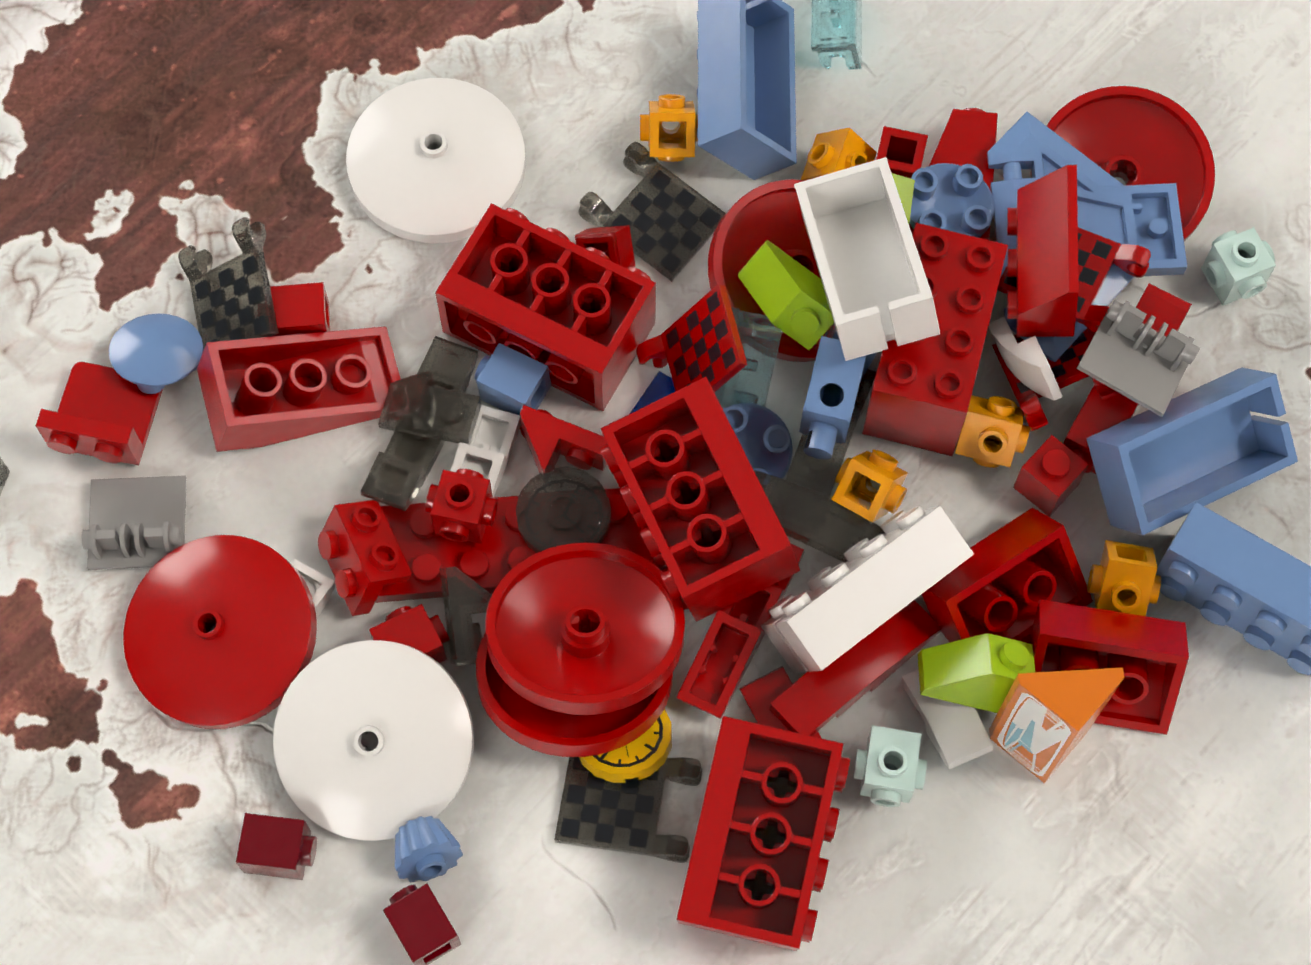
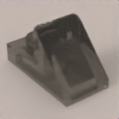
M424 371L390 384L378 425L379 428L458 444L462 442L470 445L482 405L480 396L435 388L431 372Z
M457 567L439 568L446 629L450 639L448 641L450 662L456 666L475 664L476 652L482 640V632L479 622L472 623L471 614L487 612L492 594Z

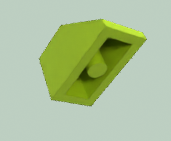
M769 240L764 242L738 273V278L770 322L806 349L810 350L833 325L834 320L822 280Z
M990 633L925 648L917 655L920 695L998 713L1018 673H1035L1032 644Z

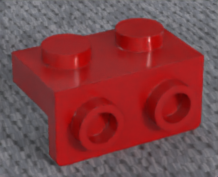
M368 500L334 505L318 537L319 552L322 558L328 561L335 577L337 592L341 598L345 599L351 615L369 614L384 585L407 582L412 572L378 501Z

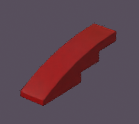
M791 544L799 565L805 553L804 549ZM794 574L717 611L676 696L677 699L719 719L722 718L765 635L761 625L772 618L768 610L783 599Z
M913 600L822 671L806 672L770 703L769 709L791 732L813 736L835 716L838 718L869 690L870 692L875 690L940 633L942 628Z

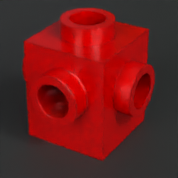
M458 469L456 472L443 470L439 485L431 484L429 488L425 512L431 515L435 534L455 542L469 541L482 544L486 526L492 527L498 509V498H494L492 495L490 480L484 479V476L479 472L470 469Z

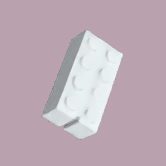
M884 157L794 184L845 361L887 350V341L896 339L897 345L901 346L939 335L940 329L934 299L887 158Z
M919 505L907 513L902 510L880 526L885 532L884 534H880L870 541L868 538L861 540L843 554L848 561L834 568L828 566L822 569L806 582L810 588L808 591H804L795 597L790 594L768 610L772 618L761 625V627L794 673L822 671L974 555L941 506L923 510Z

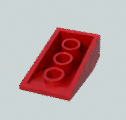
M386 326L207 342L197 367L216 452L264 447L406 412L408 409Z

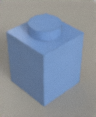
M501 343L497 345L491 356L486 355L481 360L475 373L480 399L500 410L520 415L523 405L537 410L551 387L547 365Z

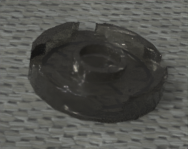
M567 466L554 468V471L546 472L543 475L541 472L531 478L520 492L516 506L519 533L527 546L536 553L548 548L571 543H602L608 535L612 519L609 498L600 481L584 470Z

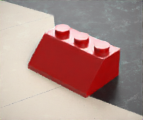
M1066 165L1017 189V208H1007V236H1016V249L1007 250V277H1016V291L1007 292V319H1017V337H1074L1079 295L1077 165Z
M1033 507L970 547L974 555L922 593L931 617L942 628L941 632L949 643L986 633L1030 643L1039 599L1085 607L1093 602L1091 594L1087 592V584L1064 525Z
M1039 599L1030 637V644L1033 646L1035 672L1123 668L1124 679L1094 723L1167 735L1189 660L1186 623Z

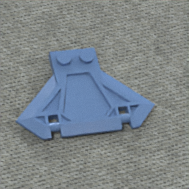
M1026 112L988 151V168L1003 170L1004 180L991 182L990 187L994 200L996 242L1007 244V250L1016 249V236H1007V208H1017V189L1066 165H1077L1078 227L1120 244L1139 245L1147 248L1151 252V258L1149 260V268L1144 276L1184 275L1187 269V260L1176 183L1124 186L1029 112ZM1021 169H1031L1032 178H1022ZM1006 252V256H1005V260H1004V264H1003L1001 276H1002V274H1003V272H1004V270H1005V268H1006V266H1007V252ZM1113 264L1093 305L1108 306L1133 280L1134 276L1129 275ZM1004 308V317L1010 329L1017 334V319H1007V308ZM1076 322L1074 337L1036 338L1045 357L1056 362L1087 327ZM1021 337V338H1022L1023 340H1026V339H1029V338H1031V337Z

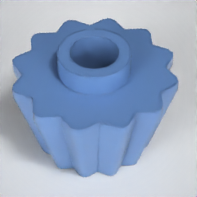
M420 816L415 820H409L404 826L399 827V832L395 835V869L398 872L399 879L408 878L410 883L417 880L429 881L446 874L448 869L457 866V860L463 856L459 842L440 819H434L433 816Z

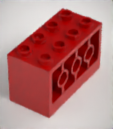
M492 203L435 292L443 333L490 356L497 345L501 343L548 366L552 387L601 411L605 410L637 355L636 347L646 340L655 325L656 282H653L645 272L635 267L624 268L612 262L605 253L596 248L588 247L585 249L571 242L564 233L555 228L548 227L544 229L529 222L528 218L518 210L513 208H506L504 210Z
M916 223L912 236L934 299L940 334L901 346L897 345L896 339L887 341L888 349L883 350L862 434L953 457L968 412L1008 245Z
M707 377L600 428L608 444L599 449L621 488L619 490L638 527L641 529L648 526L641 530L640 534L658 568L662 570L668 567L669 569L660 574L673 601L678 598L681 599L684 611L689 609L696 622L801 571L792 545Z
M723 716L676 919L679 924L793 951L800 949L801 941L808 943L812 941L818 911L808 908L812 891L821 892L824 886L829 859L820 858L819 856L823 841L831 843L834 838L840 809L830 807L833 792L842 793V790L845 788L851 760L841 756L844 743ZM778 777H784L788 779V785L795 788V792H787L784 798H778L774 796V789L767 787V783L776 782ZM768 825L776 827L777 834L784 837V843H775L773 849L764 848L763 840L755 836L757 831H765ZM756 875L765 876L766 884L773 887V894H764L761 901L752 899V891L744 888L745 882L754 881Z

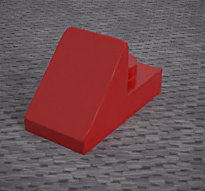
M523 405L520 411L521 428L544 485H547L560 455H564L566 461L577 468L590 470L594 467L604 471L607 463L599 449L608 444L604 436Z

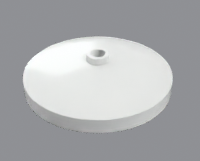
M427 78L397 86L378 97L367 107L351 132L346 152V165L350 185L358 204L378 226L410 241L447 243L470 237L491 203L504 210L512 206L524 180L526 156L520 127L510 110L496 96L477 85L450 78Z
M366 640L345 644L329 650L309 663L297 675L284 694L277 712L273 732V749L277 771L283 786L296 806L313 822L328 831L351 839L369 841L395 838L396 833L399 832V827L404 826L407 821L415 820L420 816H433L434 819L450 805L463 786L469 772L474 748V731L470 709L465 696L453 677L442 665L422 651L397 642ZM368 731L375 733L378 737V745L372 751L369 750L368 746L361 743L362 736L368 734Z

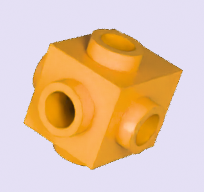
M664 94L658 96V101H649V114H640V141H648L650 157H658V160L665 162H678L684 160V157H695V142H698V115L695 112L693 101H685V96L678 94ZM662 122H679L675 129L668 130L663 127Z
M850 127L817 134L813 146L808 153L801 180L806 181L874 161L877 152Z
M971 395L968 412L956 445L955 454L970 457L977 464L989 468H996L1000 465L1011 467L1014 453H1024L1030 432V427L1023 425L1024 414L1021 408L1014 401L1004 397L992 396L986 399Z
M874 449L872 452L865 451L853 458L848 457L836 476L835 482L839 485L831 500L843 506L844 510L851 516L873 523L888 514V512L894 514L898 510L907 493V488L903 487L902 484L908 472L897 467L898 461L894 457L880 450ZM871 479L881 484L879 490L872 486Z
M1105 540L1100 565L1092 564L1087 584V592L1094 593L1097 609L1146 616L1149 603H1157L1161 588V576L1156 575L1158 567L1154 549Z

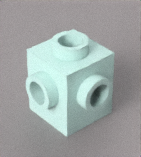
M1254 227L1238 234L1235 230L1226 232L1212 242V247L1201 269L1222 305L1240 298H1251L1267 287L1266 282L1276 266L1275 257L1270 245L1260 239Z
M872 725L866 750L857 749L853 778L862 780L860 795L871 797L870 801L879 806L899 807L901 802H910L914 789L923 790L927 760L918 759L922 733Z

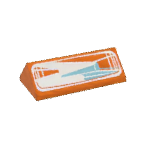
M1123 668L1018 673L989 728L990 739L1045 783L1087 734L1124 679Z

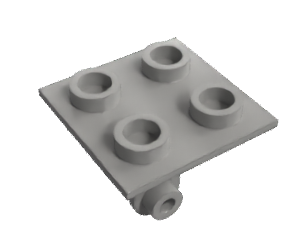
M1115 300L1107 310L1076 369L1162 417L1188 364L1193 362L1200 348L1192 344L1194 341L1192 337L1188 338L1173 328L1167 337L1164 336L1169 324L1164 322L1159 330L1156 331L1151 328L1156 319L1155 316L1151 315L1147 322L1143 324L1146 313L1130 305L1128 301L1122 304Z
M186 475L91 479L89 530L82 531L83 549H88L87 569L153 567L165 555L185 544Z

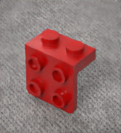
M77 362L71 369L58 411L41 409L35 426L47 446L57 452L64 454L79 453L94 456L109 463L123 462L139 466L163 390L155 394L143 393L138 389L137 384L122 378L112 367Z

